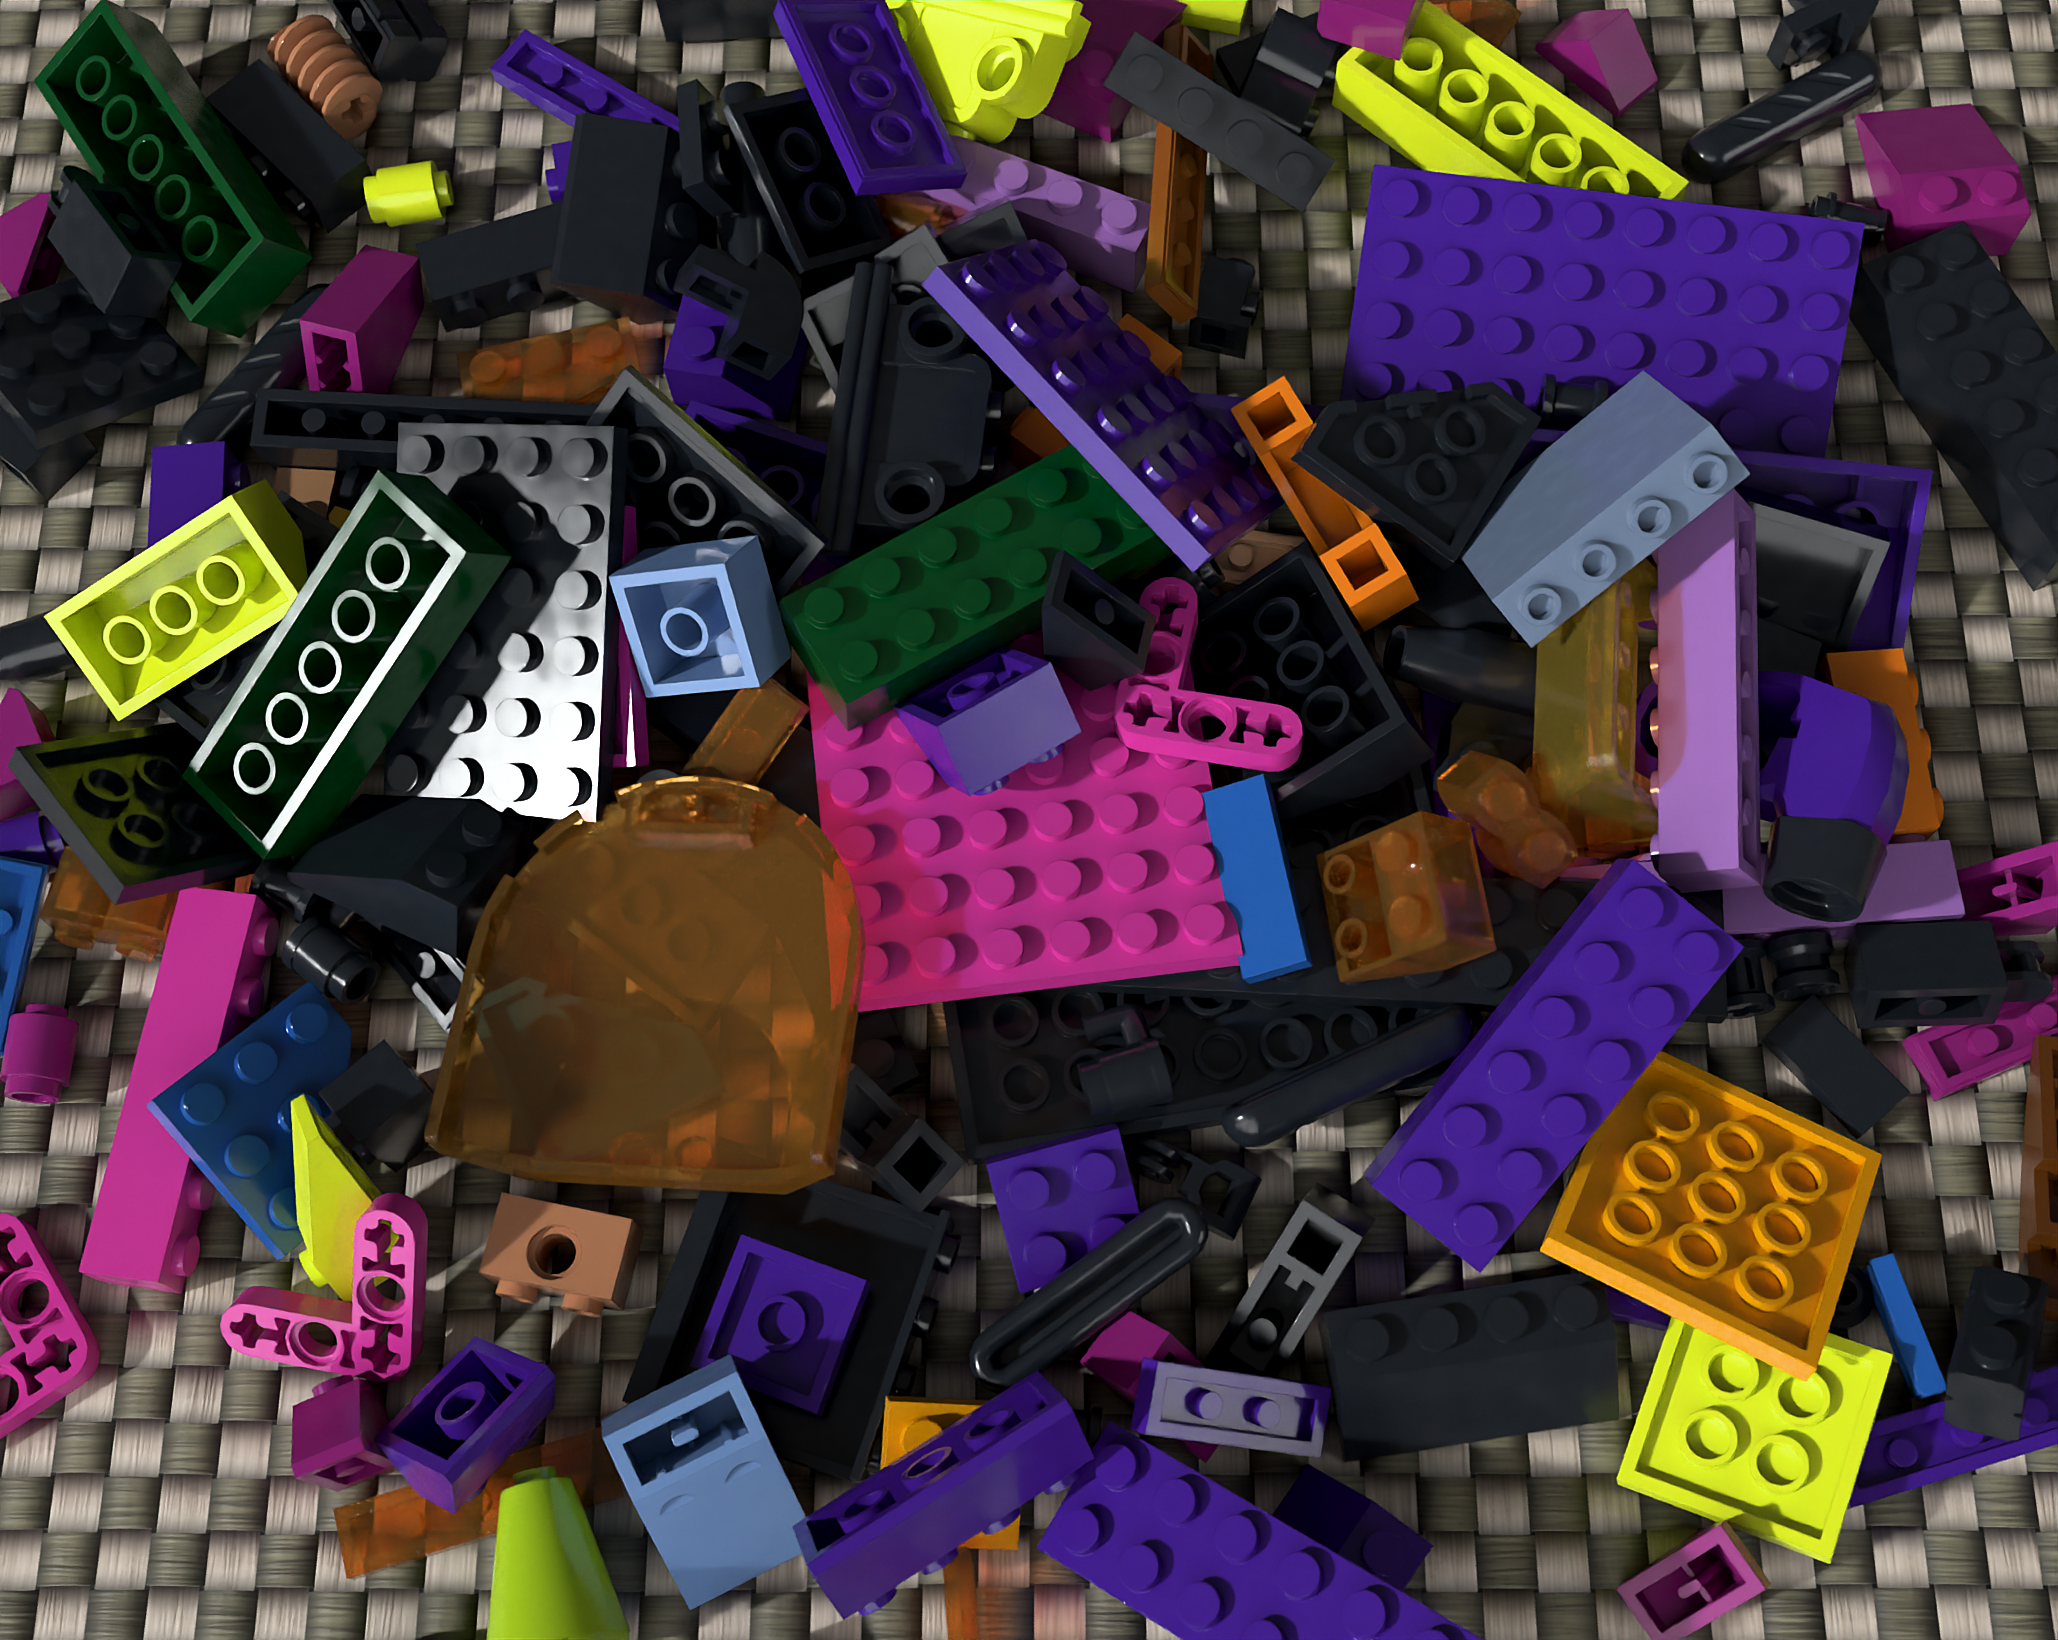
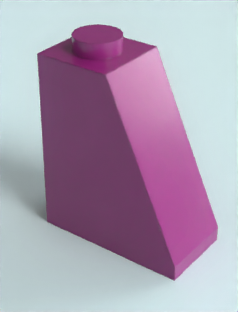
M364 245L299 319L310 391L387 394L424 309L419 257Z

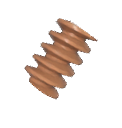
M311 14L279 29L270 39L266 50L270 60L277 65L281 74L288 78L291 86L300 94L301 98L344 139L361 136L371 127L376 118V106L380 102L382 87L378 79L370 74L365 63L358 59L356 52L346 44L344 37L335 31L332 22L323 15Z

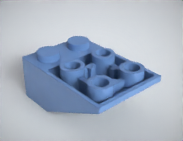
M731 1354L601 1418L602 1438L635 1508L690 1610L802 1553L792 1526L806 1518V1515Z

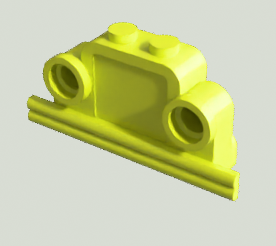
M885 0L948 133L952 136H960L972 141L976 139L991 144L999 143L1007 138L1013 130L1017 118H1032L1045 109L1052 98L1065 62L1070 61L1079 53L1091 26V22L1080 15L1083 4L1076 0Z

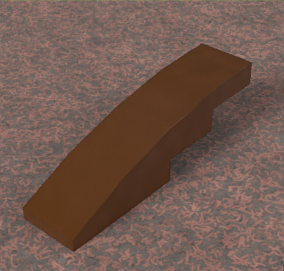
M2038 1034L2033 1040L2025 1108L2020 1184L2019 1274L2040 1278L2049 1284L2045 1320L2058 1322V1037Z

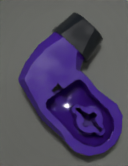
M1758 671L1760 819L1773 823L1770 828L1762 889L1765 896L1771 902L1796 915L1825 922H1845L1857 919L1863 912L1887 856V845L1902 814L1910 769L1907 740L1893 709L1886 703L1842 690L1805 675L1783 671ZM1655 681L1638 695L1625 721L1623 743L1635 771L1649 780L1652 772L1658 770V747L1653 741L1650 729L1651 711L1654 708H1658V685Z

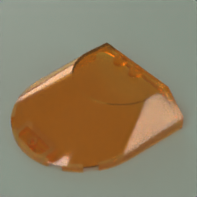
M682 776L645 781L616 790L617 801L605 805L599 822L584 821L581 813L576 809L536 839L533 843L539 851L521 869L515 879L505 874L489 899L476 927L424 1133L425 1141L439 1154L528 1181L786 1195L834 1175L864 975L866 948L864 921L854 884L835 847L822 830L804 813L800 816L792 809L778 803L774 795L767 790L725 778Z

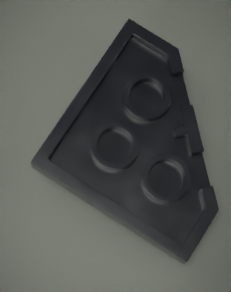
M1494 382L1470 384L1465 389L1436 392V389L1392 394L1383 400L1355 403V399L1331 402L1321 411L1291 460L1442 570H1445L1457 560L1542 418Z

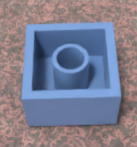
M758 535L644 549L609 576L646 698L760 687L792 657Z

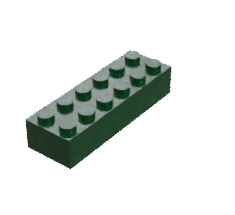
M100 0L35 78L34 82L98 181L102 184L126 187L183 263L169 290L189 321L241 339L312 260L313 256L155 23L109 0Z
M1070 444L780 599L781 620L788 641L846 730L850 731L894 709L893 706L997 647L1001 645L1008 646L1016 639L1042 627L1041 609L1057 553L1064 550L1110 584L1116 586L1172 555V550L1083 455Z
M378 470L181 777L263 860L303 856L337 820L512 558V555L428 477Z

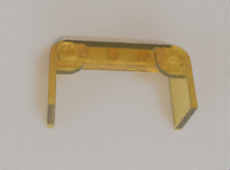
M1644 558L1537 644L1533 765L1529 766L1525 772V791L1529 802L1532 805H1537L1541 813L1577 848L1651 841L1653 834L1658 833V809L1655 807L1652 798L1634 780L1638 622L1654 620L1650 608V591L1652 587L1658 586V572L1647 558Z

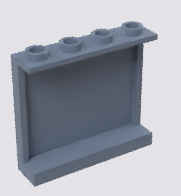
M1643 370L1500 487L1459 556L1492 602L1532 648L1748 477L1750 473L1709 421Z

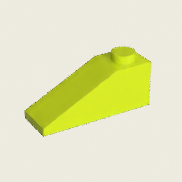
M302 1094L291 1101L297 1223L307 1248L299 1253V1259L306 1273L318 1288L329 1284L344 1302H352L354 1230L359 1218L371 1203L382 1194L312 1104ZM383 1219L381 1223L389 1225L391 1229V1243L384 1253H391L392 1247L401 1235L393 1232L392 1222ZM374 1277L375 1287L390 1277Z

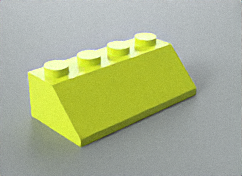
M264 479L228 496L44 617L113 715L120 721L283 619L308 580L302 532L267 480Z

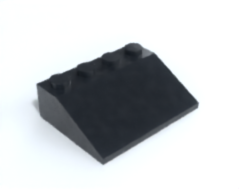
M632 365L624 368L585 425L616 426L628 429L625 505L635 507L638 554L644 549L758 535L780 612V599L795 592L830 541Z
M1306 541L1198 611V625L1189 659L1195 692L1278 704L1291 709L1298 715L1302 723V752L1298 760L1290 768L1277 772H1267L1208 762L1219 787L1264 774L1270 780L1279 821L1382 790L1436 756L1392 677L1386 674L1383 661L1367 633L1363 632L1321 560ZM1212 716L1200 718L1204 740L1217 738L1224 733L1226 726L1220 719ZM1237 723V743H1243V731H1246V724ZM1269 730L1268 736L1264 738V745L1276 747L1279 738H1282L1281 731Z

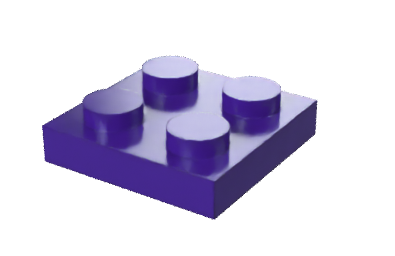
M1115 1123L985 1158L1019 1293L1043 1287L1140 1214L1120 1132Z
M741 1234L690 1366L701 1369L731 1354L746 1388L822 1416L872 1283Z

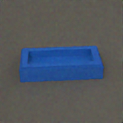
M1893 1253L1869 1260L1863 1268V1272L1873 1287L1874 1305L1911 1398H1915L1917 1402L1944 1393L1946 1391V1383Z

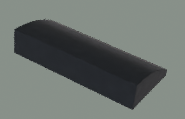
M1736 485L1734 489L1756 513L1757 616L1822 642L1821 652H1846L1891 543L1887 527L1743 485ZM1652 553L1608 588L1650 601L1652 587L1658 586V565L1655 563Z

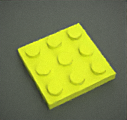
M1671 1316L1616 1478L1617 1483L1620 1486L1713 1521L1721 1522L1726 1520L1732 1528L1831 1564L1891 1368L1893 1354L1828 1333L1817 1369L1804 1382Z

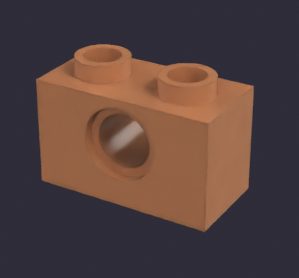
M501 1192L479 1273L493 1284L498 1285L495 1294L500 1297L535 1304L539 1293L563 1298L561 1308L566 1311L590 1317H601L603 1307L624 1311L644 1231L630 1218ZM561 1244H574L576 1255L572 1265L562 1273L549 1274L546 1263L550 1252Z

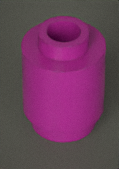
M29 1004L26 1006L25 1013L10 1016L0 1072V1080L6 1083L4 1091L6 1098L36 1104L60 1102L62 1089L70 1085L79 1023L67 1018V1009L49 1004Z

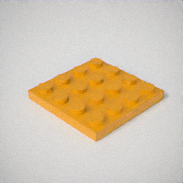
M1661 1050L1581 1148L1539 1251L1806 1382L1817 1369L1882 1154Z

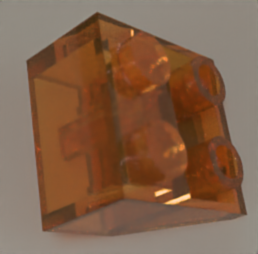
M1419 811L1317 855L1340 982L1354 983L1443 971L1496 951L1470 823Z

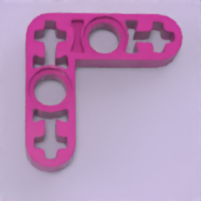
M1163 577L1150 583L1144 589L1139 602L1140 606L1157 617L1148 654L1162 652L1173 658L1175 663L1167 672L1161 674H1150L1144 671L1120 680L1114 702L1115 732L1119 740L1128 748L1160 755L1267 772H1277L1290 768L1298 760L1302 752V723L1298 715L1291 709L1278 704L1182 690L1198 625L1197 594L1189 583L1176 577ZM1167 603H1176L1179 608L1175 609L1172 613L1170 633L1161 630L1160 611L1165 610ZM1141 710L1153 711V717H1149L1146 726L1134 724V718L1139 717ZM1172 713H1179L1178 733L1170 732V724L1173 725ZM1204 716L1218 718L1226 726L1223 734L1210 740L1196 737L1189 728L1196 719ZM1237 723L1246 724V731H1243V743H1237ZM1269 730L1281 731L1282 738H1279L1276 747L1264 745V738L1268 736Z
M400 1193L383 1194L371 1203L357 1221L354 1230L352 1303L267 1286H252L244 1289L222 1315L220 1323L222 1336L229 1346L237 1352L250 1357L342 1375H352L353 1377L378 1382H393L401 1379L421 1353L424 1342L428 1223L425 1212L411 1197ZM383 1219L392 1222L393 1232L401 1235L392 1247L391 1253H384L391 1243V1229L389 1225L381 1223ZM387 1276L396 1280L404 1290L405 1299L390 1300L385 1298L376 1289L374 1277ZM319 1322L328 1326L336 1335L337 1344L327 1346L318 1343L309 1334L307 1323ZM388 1324H394L388 1332V1348L397 1354L388 1353L386 1343L378 1340Z
M0 1213V1233L4 1232L15 1237L8 1243V1250L14 1261L25 1266V1268L14 1271L7 1260L0 1258V1318L15 1344L14 1348L0 1356V1379L13 1377L19 1387V1396L14 1407L0 1415V1439L85 1384L97 1370L101 1354L95 1335L39 1234L30 1223L8 1213ZM35 1282H43L49 1291V1302L45 1310L36 1317L24 1319L19 1314L17 1307L21 1292L28 1285ZM61 1342L74 1347L77 1346V1349L69 1355V1361L72 1366L68 1370L51 1366L33 1376L24 1367L27 1363L29 1366L42 1370L56 1361L59 1357L56 1346ZM38 1381L43 1384L41 1389L39 1388Z

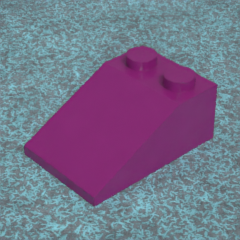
M1076 0L1083 4L1080 15L1089 20L1091 26L1079 53L1070 61L1065 62L1052 98L1040 113L1111 143L1133 105L1102 86L1101 83L1132 32L1136 31L1163 49L1164 30L1182 21L1183 12L1187 7L1186 4L1176 0Z
M1971 103L1857 114L1854 121L1876 208L1878 210L1885 209L1888 212L1883 232L1888 253L1964 221L1988 256L2007 255L2031 216V210L2018 164Z

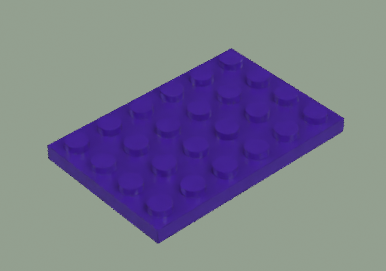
M1031 239L938 265L922 283V286L1193 573L1268 520L1285 503L1276 493L1277 488L1269 474L1256 464L1249 465L1233 448L1235 441L1228 430L1215 420H1207L1191 403L1193 397L1188 388L1174 376H1165L1149 359L1151 352L1147 345L1134 333L1128 330L1122 331L1107 315L1109 308L1103 298L1091 288L1080 286L1065 270L1067 267L1065 259L1054 247L1046 242H1038L1036 239Z

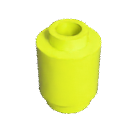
M433 160L377 169L376 175L364 177L366 203L371 219L375 224L387 222L389 227L445 219L446 206L454 205V194L447 170L438 171Z

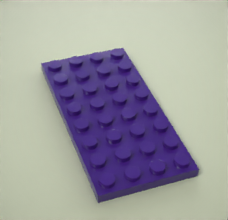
M1374 165L1339 401L1355 399V403L1383 400L1392 394L1436 389V392L1465 389L1470 384L1494 382L1536 413L1540 385L1545 373L1554 374L1556 380L1562 382L1594 385L1596 381H1607L1608 398H1610L1644 370L1709 421L1731 449L1825 458L1865 223ZM1549 424L1547 427L1549 430L1569 431L1573 428L1571 426Z

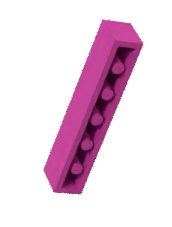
M196 887L180 890L79 1268L80 1273L104 1284L182 1294L186 1276L192 1275L198 1264L200 1241L197 1237L202 1212L212 1204L216 1188L146 1105L249 1027L251 1018H255L259 1014L264 998V986L261 976L266 956H271L277 947L279 924L276 919L277 915L255 894Z

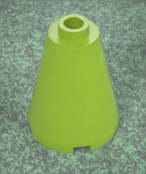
M554 1466L532 1468L515 1473L513 1475L514 1486L500 1492L487 1640H630L629 1633L631 1631L572 1478L557 1477L556 1467Z

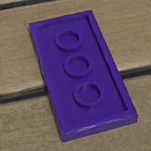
M778 0L773 13L774 18L855 195L961 188L968 173L885 0Z

